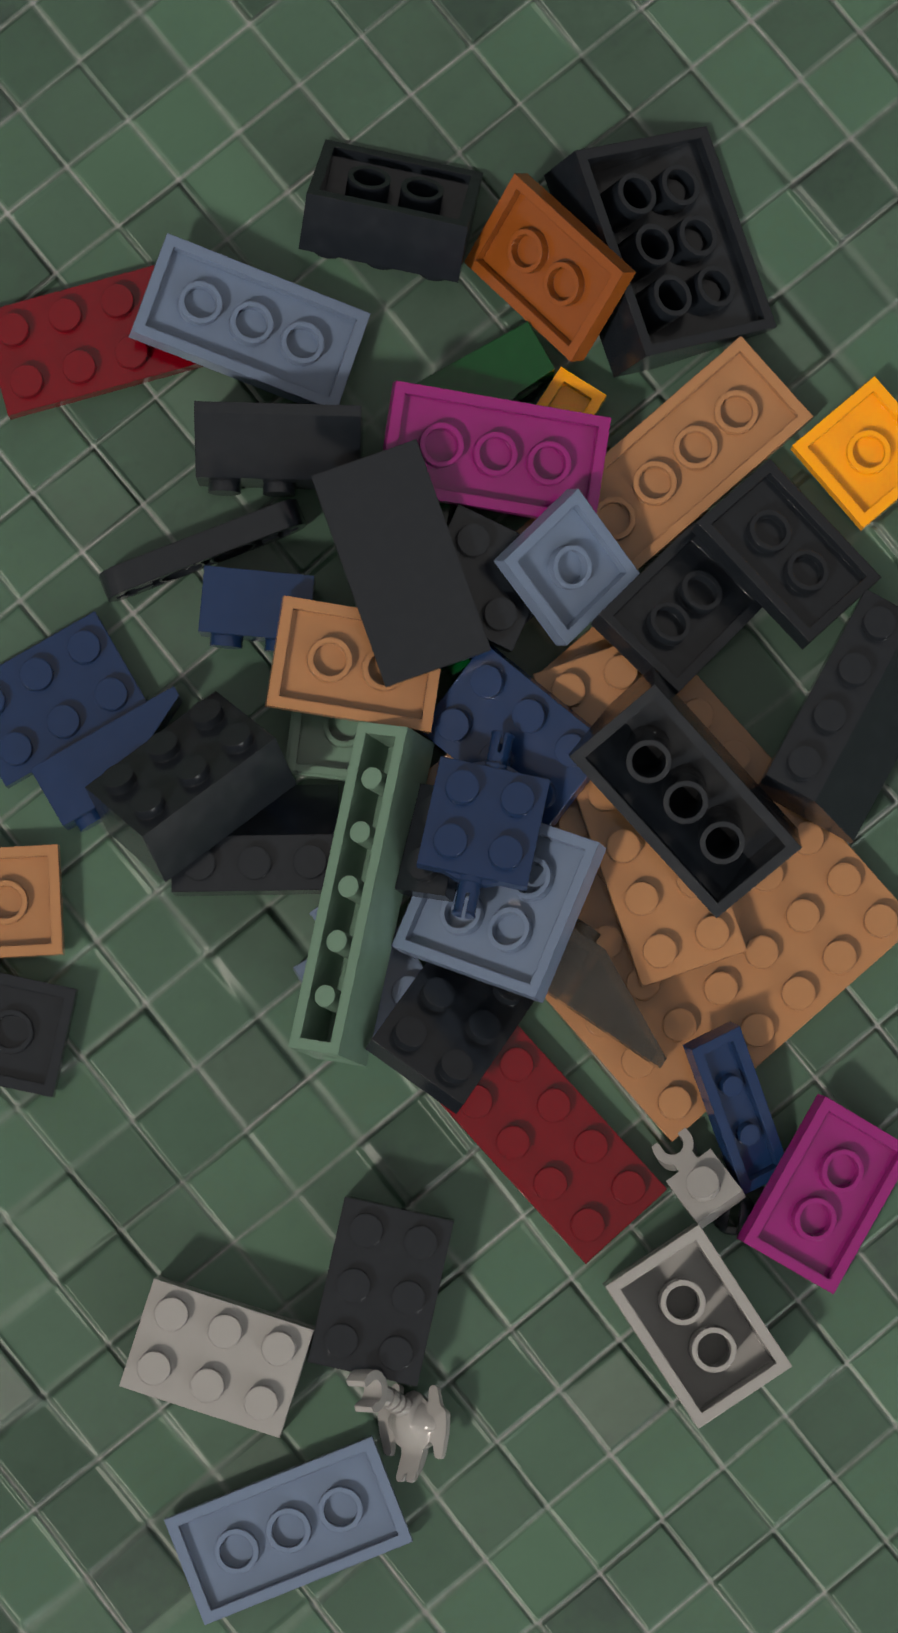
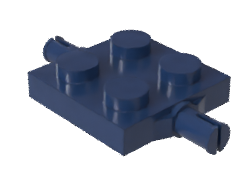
M493 730L491 732L492 736L486 762L471 763L443 756L440 757L416 868L445 874L459 883L451 914L460 918L465 898L469 897L465 919H475L481 888L502 886L527 891L550 779L522 774L508 766L513 740L515 739V735L509 732H505L500 753L498 748L502 731Z

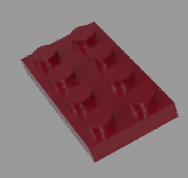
M155 265L0 307V388L10 420L203 367L129 338Z
M519 1026L516 1027L460 1110L455 1114L441 1104L585 1264L667 1190Z

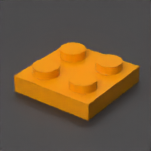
M874 376L795 442L790 449L860 531L898 500V402Z

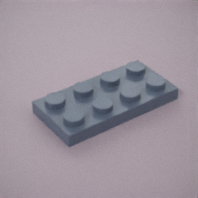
M167 233L129 338L298 404L339 405L371 313Z
M373 1435L164 1519L204 1625L413 1542L412 1535Z

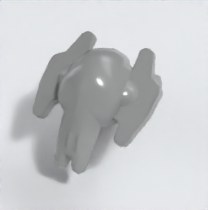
M355 1369L349 1374L346 1380L348 1386L364 1387L362 1399L354 1406L355 1411L378 1412V1426L384 1454L394 1456L396 1443L401 1447V1458L396 1474L398 1482L406 1480L409 1483H414L417 1480L426 1462L430 1447L433 1446L435 1458L440 1460L445 1458L450 1435L451 1415L444 1407L441 1390L438 1386L431 1385L429 1387L428 1398L415 1390L404 1395V1387L397 1383L393 1384L392 1387L388 1386L385 1376L379 1370Z

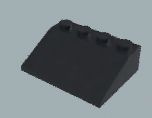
M707 126L576 150L544 175L550 194L636 271V274L599 334L614 378L659 368L732 344L740 336L743 339L769 332L777 327Z

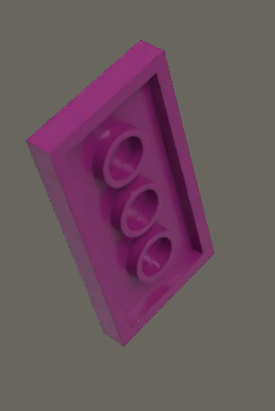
M396 380L392 385L383 451L417 439L440 503L459 504L464 507L537 519L567 489H579L597 514L611 418Z

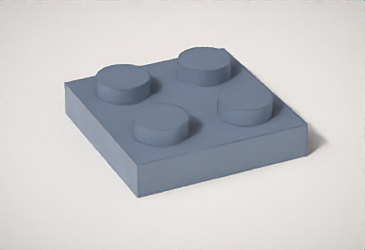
M567 489L493 560L556 646H567L640 574L579 489Z

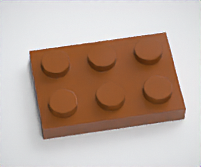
M514 173L464 261L470 269L570 362L584 361L636 274L634 269L528 173Z

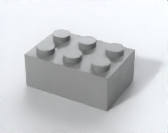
M697 1223L691 1224L602 1283L698 1429L792 1367L716 1249Z
M157 1276L153 1279L119 1386L280 1438L316 1326Z

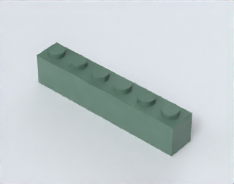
M358 721L288 1045L289 1048L316 1059L367 1067L369 1051L365 1048L373 1038L392 948L391 945L403 894L395 889L420 783H427L435 745L409 727Z

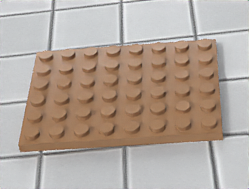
M591 627L543 670L613 647V645L594 627ZM696 675L677 695L755 782L759 784L772 758L699 676ZM446 754V755L444 756V757H447V758H452V757H451L450 755H448V754ZM439 761L429 769L426 784H435ZM575 799L554 827L589 839ZM776 802L774 803L798 828L802 848L732 905L747 951L641 987L600 868H598L545 997V1000L670 1142H673L679 1136L678 1133L681 1130L689 1128L707 1112L683 1044L732 1021L740 1026L754 1068H756L898 942V900L844 839Z

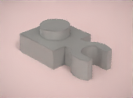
M684 1128L678 1132L683 1142V1148L677 1154H667L658 1142L652 1146V1149L662 1167L669 1171L678 1172L666 1182L693 1220L703 1229L746 1196L711 1148L700 1157H696L697 1145L691 1133Z

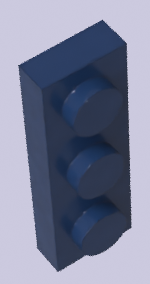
M729 1021L683 1044L727 1170L744 1194H747L768 1183L784 1154V1150L739 1025Z

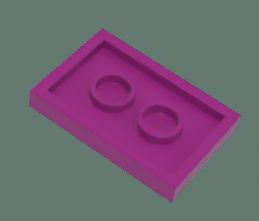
M817 1094L736 1239L822 1289L834 1294L898 1180V1139L828 1097Z

